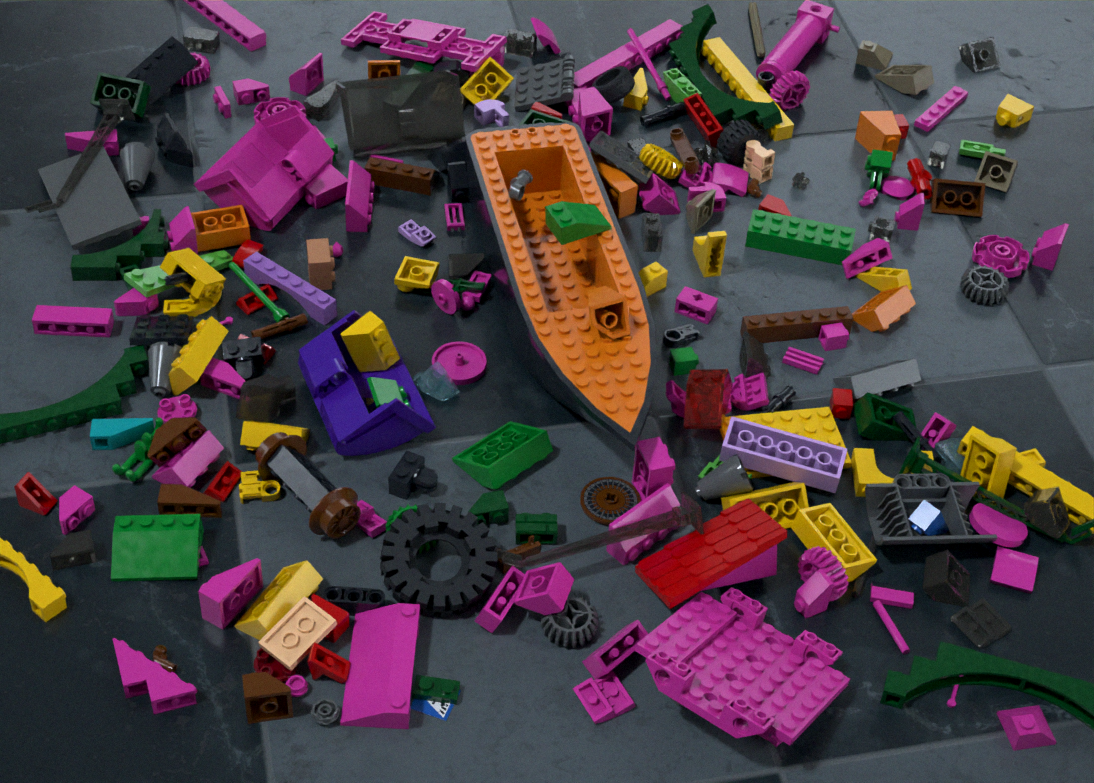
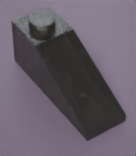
M336 79L303 100L307 116L319 122L330 114L340 94L339 80Z

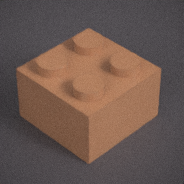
M328 238L306 240L310 284L319 290L332 289V282H335V271H331L335 268L334 257H330L333 256V246H329Z

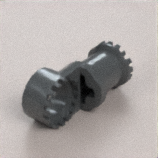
M522 169L518 172V176L511 180L509 198L517 201L522 199L526 185L533 181V177L528 170Z

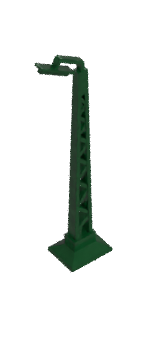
M919 436L898 473L906 474L910 471L914 474H932L939 471L949 479H954L955 482H972L928 458V454L920 451L921 438ZM925 464L930 466L933 472L923 468ZM981 486L976 490L977 494L974 493L971 498L1062 543L1066 541L1069 544H1074L1092 535L1090 528L1094 527V519L1073 528L1071 536H1075L1085 530L1087 532L1071 539L1067 537V533Z

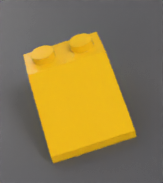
M489 57L459 89V92L473 105L484 100H496L512 83L514 78L494 59Z

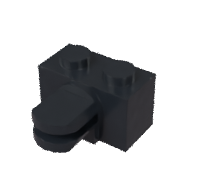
M261 337L222 341L224 361L232 367L235 366L236 372L246 382L252 381L255 377L254 364L266 362L264 343Z
M406 450L388 477L389 494L407 500L411 493H415L417 489L431 493L437 489L438 476L433 472L425 470L424 456Z

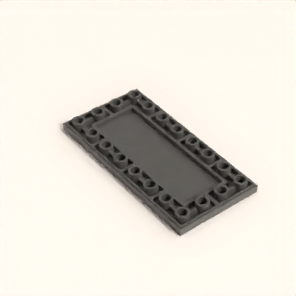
M104 146L38 169L73 250L82 249L86 245L100 242L107 237L116 236L129 229H135L142 224Z

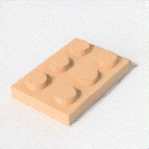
M304 596L258 643L262 649L292 671L310 653L312 644L314 642L318 644L337 625V621Z

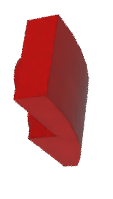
M247 239L234 255L232 262H235L238 267L244 268L243 260L255 252L261 253L264 245Z

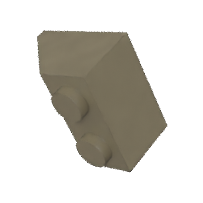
M985 151L974 182L986 183L985 186L1007 192L1017 169L1018 161Z

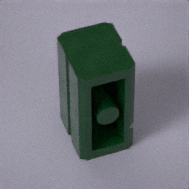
M527 512L516 514L515 544L528 543V537L534 535V543L539 541L540 544H557V514H530Z

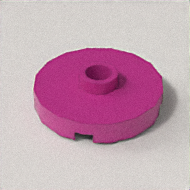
M440 279L431 286L433 298L442 311L450 315L454 314L461 307L460 296L457 291L454 292L452 289L453 285L450 282Z

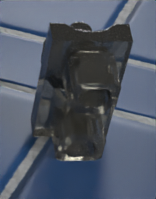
M705 140L704 148L698 147L694 149V152L701 162V166L706 162L713 169L715 163H720L719 158H716L718 150L711 147L710 141Z

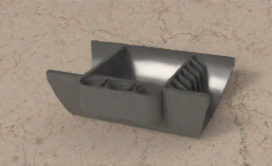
M932 473L898 474L892 483L866 484L867 516L877 545L995 542L997 535H972L973 531L969 529L970 523L966 521L968 516L964 513L970 499L980 485L979 482H950L946 475ZM926 500L941 511L949 530L947 533L934 536H926L923 533L919 535L911 528L912 525L908 518L922 501Z

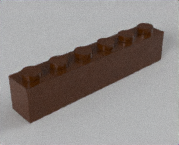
M848 306L743 316L740 334L745 345L818 338L822 325L841 322L850 334L854 318Z

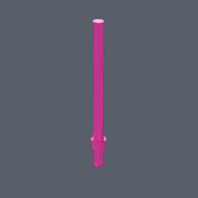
M628 29L627 33L654 78L657 89L663 94L666 101L671 100L672 97L667 90L666 83L661 80L633 29Z

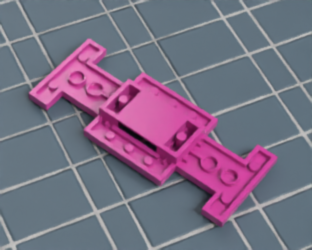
M373 11L341 38V45L351 48L356 47L362 40L369 41L370 43L383 44L380 46L381 53L414 59L415 61H424L430 64L435 63L442 56L449 57L450 59L463 60L461 69L468 70L469 72H476L489 57L493 56L507 42L506 36L492 34L485 41L464 37L466 35L465 28L418 19H402L398 24L385 22L387 20L386 13ZM412 39L427 42L428 48L405 42Z

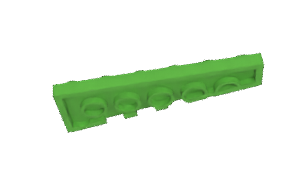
M225 250L199 256L216 271L229 267V263L233 259V256ZM161 265L141 270L134 269L132 272L124 274V280L146 298L176 287L175 285L167 286L165 284L166 281L164 279L169 275L160 268Z

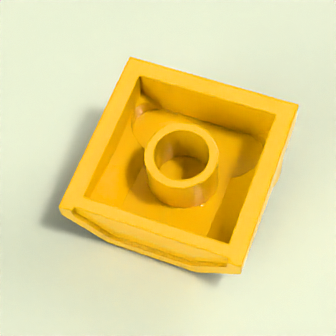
M405 256L395 276L394 284L403 292H409L414 288H431L437 278L440 263Z

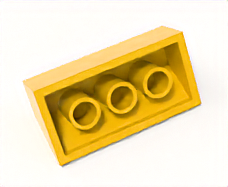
M212 316L207 320L202 319L196 325L197 331L189 336V343L179 352L181 356L177 357L171 364L173 368L169 373L172 392L175 396L198 381L228 333V330Z
M792 482L721 498L723 510L749 498L784 529L791 527L798 510L809 508L805 483Z
M831 503L798 510L791 525L792 530L807 549L817 546L825 547L827 551L830 550L833 556H837V560L842 562V567L846 569L845 574L848 576V582L854 581L877 562L875 556Z
M308 560L283 567L235 624L236 629L261 640L304 596L308 598L319 589L318 585L323 578Z

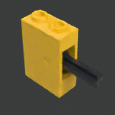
M190 248L167 253L160 266L169 275L164 279L166 281L165 284L167 286H182L190 293L189 297L193 300L219 294L224 288L223 284L226 278Z

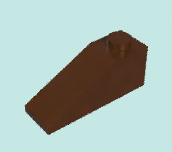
M161 484L157 501L159 515L201 514V517L222 518L221 501L182 484Z

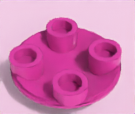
M889 176L881 182L882 194L896 197L901 201L906 200L907 196L914 192V187L910 184V180L901 176Z
M183 394L169 399H162L159 402L160 407L157 412L158 417L162 418L163 422L166 423L171 418L195 417L197 406L189 395Z

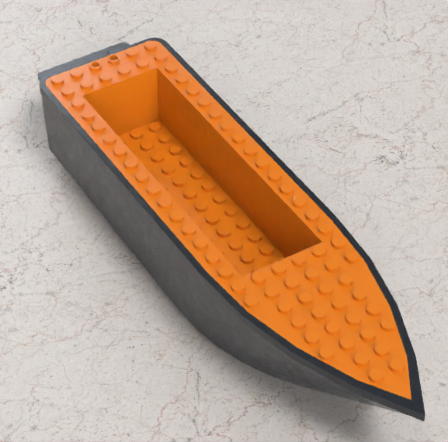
M549 122L496 128L489 127L476 129L468 133L465 137L468 197L508 333L517 355L537 383L553 398L624 443L632 451H635L651 408L657 369L655 324L641 278L580 126L571 122ZM522 169L528 170L533 177V181L526 185L522 199L517 201L509 198L511 180L517 177L518 172ZM561 201L595 205L610 223L612 229L561 245L546 225L545 206ZM607 286L626 297L630 335L612 339L591 325L588 290Z

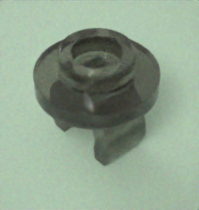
M798 172L792 178V181H794L792 185H797L803 191L810 180L804 177V172L801 174Z

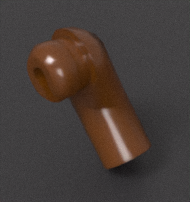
M753 178L747 187V192L752 196L754 195L755 198H759L762 195V191L758 187V179Z
M157 645L152 654L153 662L156 661L166 671L175 673L177 665L167 660V648L164 645Z

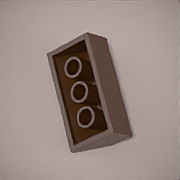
M369 157L364 167L371 174V182H374V185L429 196L440 175V172L435 169Z

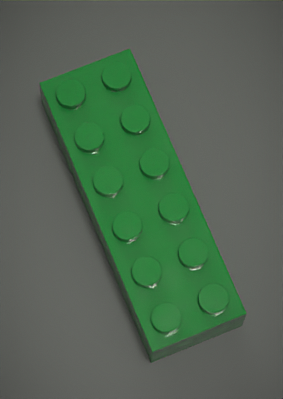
M753 209L745 247L842 265V261L851 255L856 229Z

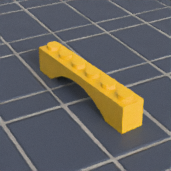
M0 538V566L13 571L27 584L32 611L47 622L66 609V594L63 589L55 587L47 575L43 576L33 563L29 564L21 552L17 553L7 540L3 541Z

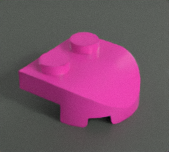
M704 162L702 166L699 165V171L695 174H687L683 167L678 182L688 188L704 186V182H711L712 167Z
M763 372L745 378L742 373L734 378L735 382L731 387L729 385L727 387L726 393L730 396L731 403L741 410L749 411L769 404L766 376Z

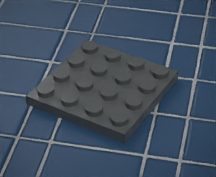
M600 131L588 145L591 148V152L596 155L601 154L605 157V161L612 165H618L619 169L625 174H632L633 178L639 183L644 182L646 184L654 172L641 162L639 154L603 131Z

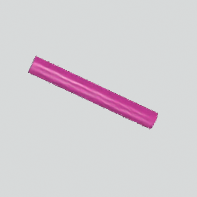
M880 600L875 601L873 606L903 655L908 654L910 649Z

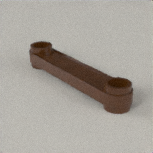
M672 129L670 131V141L686 173H697L699 171V160L683 129Z

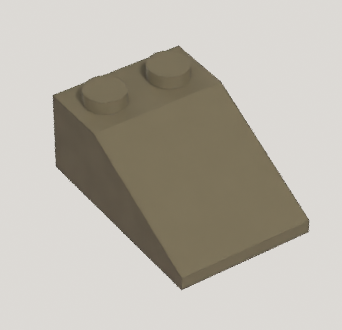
M892 65L875 75V78L901 93L912 96L928 89V86L934 83L931 65Z

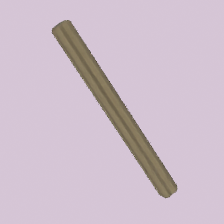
M750 2L748 8L758 58H764L766 51L757 3Z

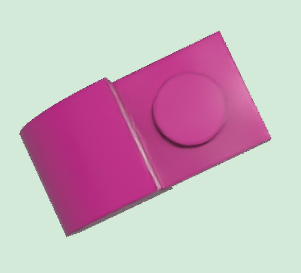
M704 182V186L689 187L687 201L689 202L697 195L715 189L713 212H722L725 210L726 195L719 185Z

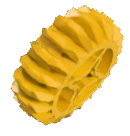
M646 144L639 155L644 165L666 178L676 179L683 167L678 158L655 144Z

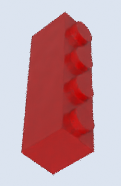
M698 93L683 99L687 114L712 150L717 148V140L723 132L719 122Z

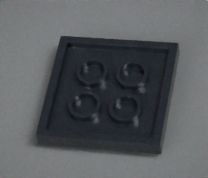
M167 314L159 316L141 315L136 318L129 338L130 345H152L157 342H168V345H186L189 343L188 338L193 329L194 316H188L187 314H180L178 316H169Z

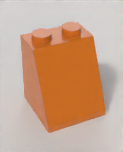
M860 111L855 139L870 153H872L873 149L893 152L892 161H895L901 132L893 111Z

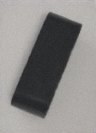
M329 586L322 593L323 599L347 611L349 616L385 607V594L380 589Z

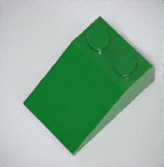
M561 201L545 206L546 225L561 245L612 229L610 223L595 205Z

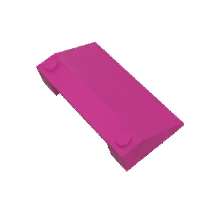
M397 603L355 614L349 656L351 664L345 685L340 726L409 729L410 696L416 640L419 636L420 604Z

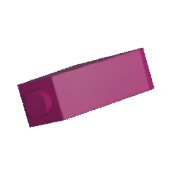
M327 164L305 187L306 202L315 209H319L345 197L348 179L331 164Z

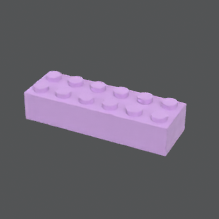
M731 416L719 461L725 462L731 456L738 454L744 468L794 482H802L811 487L836 493L847 448Z

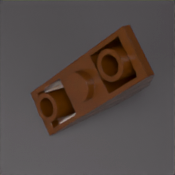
M196 417L171 418L155 431L147 456L158 467H161L207 431V429Z

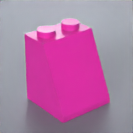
M595 87L580 90L578 125L583 132L586 142L593 140L600 131L610 136L613 108Z

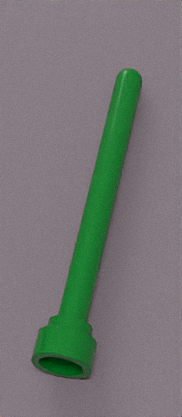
M235 262L229 263V268L273 313L276 322L283 321L286 317L290 318V314L285 309L278 308Z

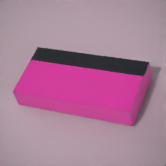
M872 581L870 602L880 600L882 604L912 609L914 588Z

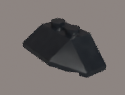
M165 113L156 129L157 137H155L157 146H160L162 155L166 156L169 162L194 167L191 150L176 127L172 117Z

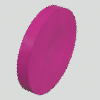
M458 341L444 344L432 356V370L440 380L449 384H471L479 380L486 371L487 359L484 352L476 345L468 342Z
M982 503L976 504L969 515L971 525L980 535H997V540L993 542L995 544L1005 547H1018L1022 545L1028 535V530L1024 523L1012 519Z

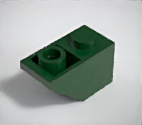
M503 490L483 493L469 510L478 517L477 525L481 523L490 525L508 522L509 506Z

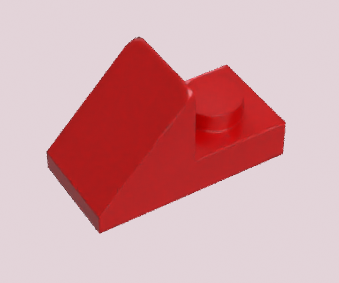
M314 642L308 659L312 679L316 680L324 674L341 684L347 681L351 662Z

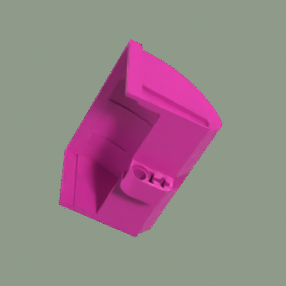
M293 105L259 120L193 185L199 192L204 191L220 208L243 205L250 226L270 231L306 194L305 187L327 164L333 165L334 151L300 109Z

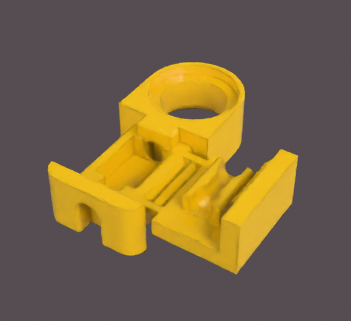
M258 470L241 472L242 483L239 484L240 503L244 504L243 499L262 498V502L275 501L281 495L280 484L274 480L258 481L257 479H260ZM270 487H274L277 489V491L274 494H268L266 492V490Z

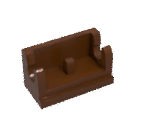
M534 535L528 537V543L502 553L500 548L496 549L498 567L504 574L509 571L512 565L520 568L540 560V542L534 543Z

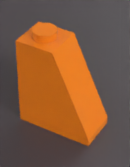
M607 286L588 290L591 325L612 339L630 335L626 297Z

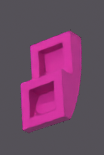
M363 500L358 501L357 506L361 510V516L356 525L371 538L385 531L387 521L375 514L374 507Z

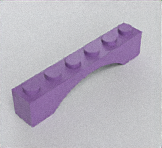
M255 252L243 260L245 274L258 285L269 283L286 291L303 306L310 317L321 324L326 325L337 316L336 299L260 253Z

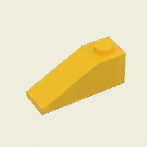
M639 68L636 73L634 88L624 97L623 106L640 111L649 101L643 68Z
M654 262L638 272L647 297L666 287L668 271L659 263Z
M872 267L855 275V277L879 291L907 285L909 290L912 289L907 269Z

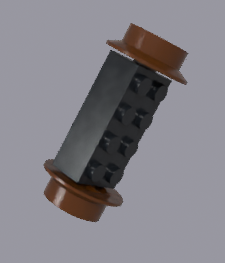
M284 432L274 433L267 437L260 444L256 452L260 478L264 481L283 480L282 484L288 490H293L296 493L294 497L301 503H305L307 511L311 513L309 528L314 534L327 535L332 539L348 534L356 526L361 516V510L357 506V493L349 487L337 489L305 456L307 446L302 437L298 435L288 436Z

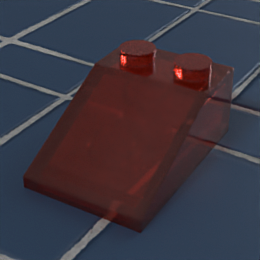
M728 369L690 370L686 386L684 429H722L733 387Z

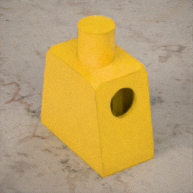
M1007 94L999 105L995 118L1001 126L1006 124L1016 128L1031 119L1034 106Z

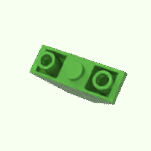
M677 68L663 72L668 92L676 103H684L683 99L696 93L700 96L702 95Z

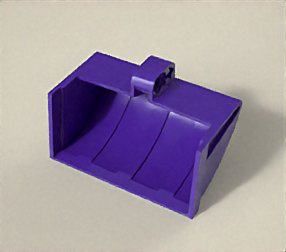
M355 310L300 348L298 361L300 370L337 454L344 456L367 455L399 446L423 432L428 434L436 428L396 345L395 348L400 359L388 369L368 372L358 371L340 335L363 317ZM375 377L396 380L400 387H404L407 393L405 400L408 399L412 408L398 398H395L388 404L384 403L377 408L367 378Z

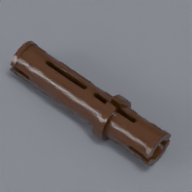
M304 313L291 318L286 317L283 321L252 330V338L261 337V339L284 331H293V328L308 324L307 317Z

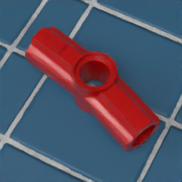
M910 159L907 162V169L912 177L910 184L916 189L917 195L924 193V199H930L932 196L930 186L932 175L924 169L920 159Z

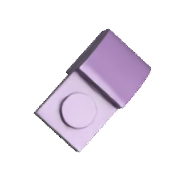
M484 100L474 105V117L482 125L495 122L499 127L508 126L509 114L505 111V104L503 102Z

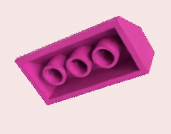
M350 160L345 202L346 231L367 232L368 225H371L372 220L369 214H372L374 182H371V174L353 160Z
M668 483L609 524L606 551L622 565L627 564L629 561H634L644 550H649L655 542L664 539L670 531L678 529L682 524L683 509Z

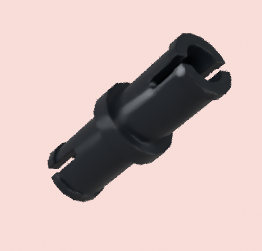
M787 385L783 391L773 396L769 404L763 407V411L765 412L770 409L767 413H774L779 408H783L787 405V401L796 395V390L790 392L793 387Z

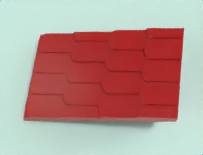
M747 498L721 511L719 516L697 526L695 531L665 545L663 550L639 561L638 565L635 566V573L671 609L699 591L777 575V544L787 538V530Z

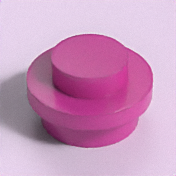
M300 675L291 676L286 682V685L291 687L292 697H300L308 690L307 681Z

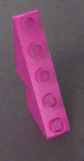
M113 638L126 699L149 693L154 714L197 704L195 694L198 691L193 684L185 683L175 673L163 669L158 662H152L142 652L131 649L123 640L119 641Z

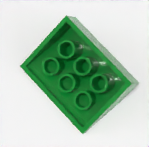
M510 421L454 456L452 461L479 484L495 490L501 488L508 480L516 478L522 471L531 468L537 461L545 459L548 454L553 452L547 430Z
M201 514L116 516L113 529L111 581L198 579L204 531Z

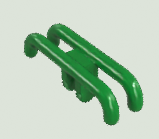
M158 417L155 420L156 425L152 434L146 432L141 437L142 442L136 441L134 444L135 452L121 467L119 464L112 466L115 475L121 476L126 473L127 479L134 482L140 479L154 462L147 455L155 431L164 423L162 418ZM137 460L143 461L142 465L135 472L129 470Z

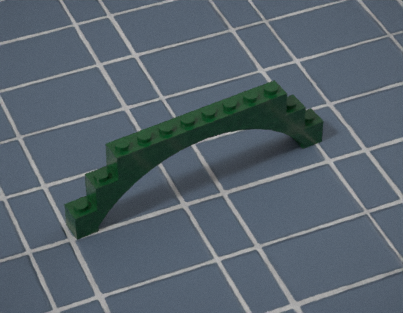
M709 4L693 10L692 22L680 27L682 32L680 34L681 38L669 43L671 49L669 54L674 59L680 72L702 93L700 97L719 124L724 125L732 120L734 122L746 120L750 124L757 122L758 125H762L767 130L782 123L780 110L774 101L765 103L736 98L717 89L705 78L699 68L700 51L703 40H705L708 32L717 22Z
M143 345L125 348L120 360L106 375L87 389L70 398L38 409L0 414V444L91 422L92 419H103L123 414L120 397L137 393L134 377L149 373V362Z
M942 641L939 643L935 660L914 655L909 675L888 670L880 700L881 704L902 709L903 704L915 697L946 687H954L955 685L1001 687L1020 691L1058 706L1094 731V683Z

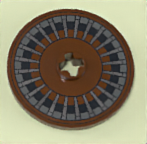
M601 477L592 480L583 488L580 496V505L584 513L590 519L605 525H609L641 502L637 489L629 482L616 477Z

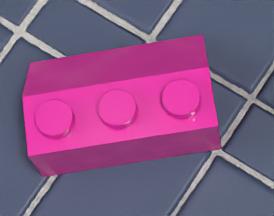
M210 430L205 431L164 463L152 477L163 484H182L190 488L195 484V478L203 475L208 470L207 466L220 458L219 453L224 447Z

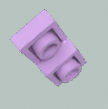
M412 219L398 227L400 234L419 246L424 247L436 239V236L426 226L420 227Z

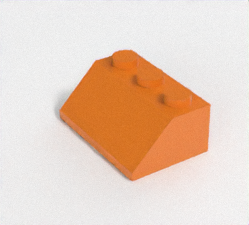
M907 285L884 290L853 312V321L871 332L877 330L882 332L889 328V324L900 320L901 315L909 313L911 311L910 308L916 302Z

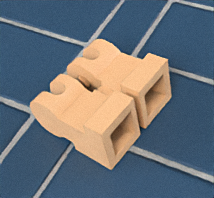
M757 140L747 141L743 170L750 173L752 179H758L759 184L772 179L775 151L765 149Z

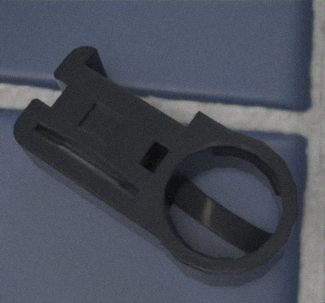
M693 324L668 329L664 332L663 343L667 347L677 348L684 345V342L694 339L698 340L700 332L694 329L695 326Z

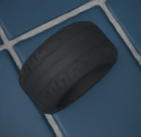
M618 66L599 76L592 84V87H595L609 104H613L631 92L635 81L626 67Z

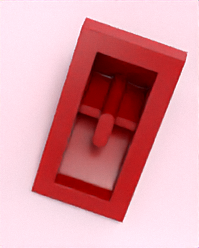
M27 472L14 486L19 506L43 516L58 501L30 472Z

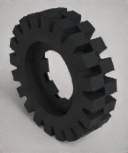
M428 503L418 505L417 512L410 508L402 513L401 520L399 518L394 520L390 526V531L387 530L383 540L380 571L381 576L384 575V585L388 591L393 589L392 597L398 603L406 601L407 604H420V609H423L422 616L433 618L434 612H439L440 618L451 617L452 612L455 610L458 615L467 612L469 605L475 607L481 602L482 596H486L496 571L497 552H494L496 544L493 536L488 537L489 529L484 523L477 525L478 517L470 511L466 516L461 515L463 508L455 505L452 506L451 511L446 510V503H435L434 509H430ZM433 540H442L453 545L461 556L459 572L451 579L445 581L431 580L422 575L416 566L415 556L423 544Z

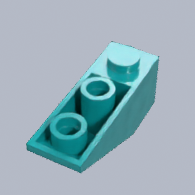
M153 418L92 419L90 431L92 450H114L142 439V435L146 432L152 434L155 429Z

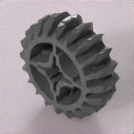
M977 265V267L971 266L970 269H966L963 273L960 288L965 297L970 298V301L974 300L976 303H982L983 305L986 303L992 305L993 303L998 304L999 301H1003L1006 297L1009 282L1004 273H999V269L995 270L992 267H986V265L983 267Z
M573 594L572 597H567L563 611L548 615L541 614V628L543 629L544 636H548L549 642L555 640L556 646L562 643L565 648L568 645H572L575 648L576 644L583 646L584 642H590L591 637L595 636L599 625V616L595 606H591L590 600L584 602L583 596L578 599Z

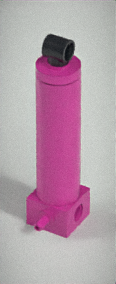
M805 0L799 7L795 23L757 68V82L767 93L771 92L770 89L773 88L772 84L777 82L776 79L779 80L781 75L784 76L786 72L790 73L791 70L797 67L815 43L822 44L830 31L839 32L840 27L831 24L834 8L810 0Z

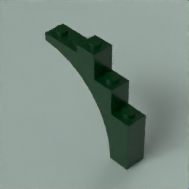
M154 209L146 227L129 241L102 252L73 255L70 266L73 281H117L120 268L137 264L138 268L141 269L142 262H145L146 257H165L166 250H169V239H166L164 229L162 228L166 226V218L162 216V210Z

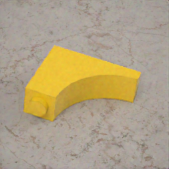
M725 231L708 232L707 236L694 237L692 251L704 278L721 276L727 238Z

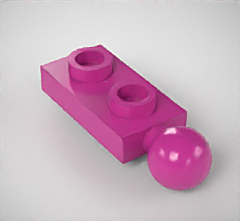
M479 271L473 272L469 281L485 282L486 285L484 290H469L462 293L461 307L464 310L470 311L475 307V302L480 303L491 282V274Z

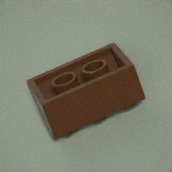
M936 178L931 180V212L982 217L986 183Z

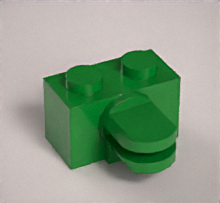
M873 149L871 155L867 156L864 170H867L866 176L870 177L869 190L873 189L875 178H877L876 190H880L881 179L887 178L889 175L893 152Z

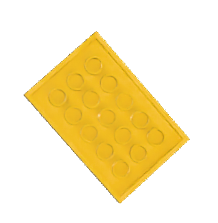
M830 407L732 416L846 448ZM731 416L718 418V426L723 441ZM848 452L846 453L843 469L851 468L852 462ZM744 468L748 475L752 474V478L772 476Z

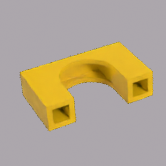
M853 449L851 468L856 497H866V484L893 482L894 478L884 475L877 468L874 449ZM922 451L929 455L928 458L934 460L932 451ZM926 464L923 466V468L933 472L930 466Z

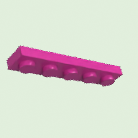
M954 86L915 120L914 126L928 132L965 100L968 92L961 87Z

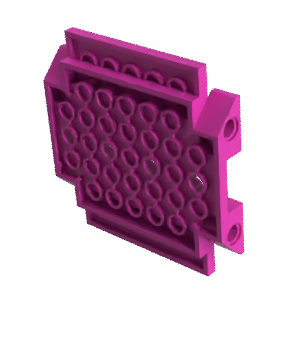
M732 587L721 596L722 603L713 599L710 595L700 592L636 644L634 651L646 657L647 666L660 692L736 739L759 735L768 740L773 735L786 744L791 745L848 686L850 678L843 675L842 672L828 666L833 664L842 655L843 651L806 630L793 640L789 635H785L776 630L772 625L763 622L768 610L767 607Z

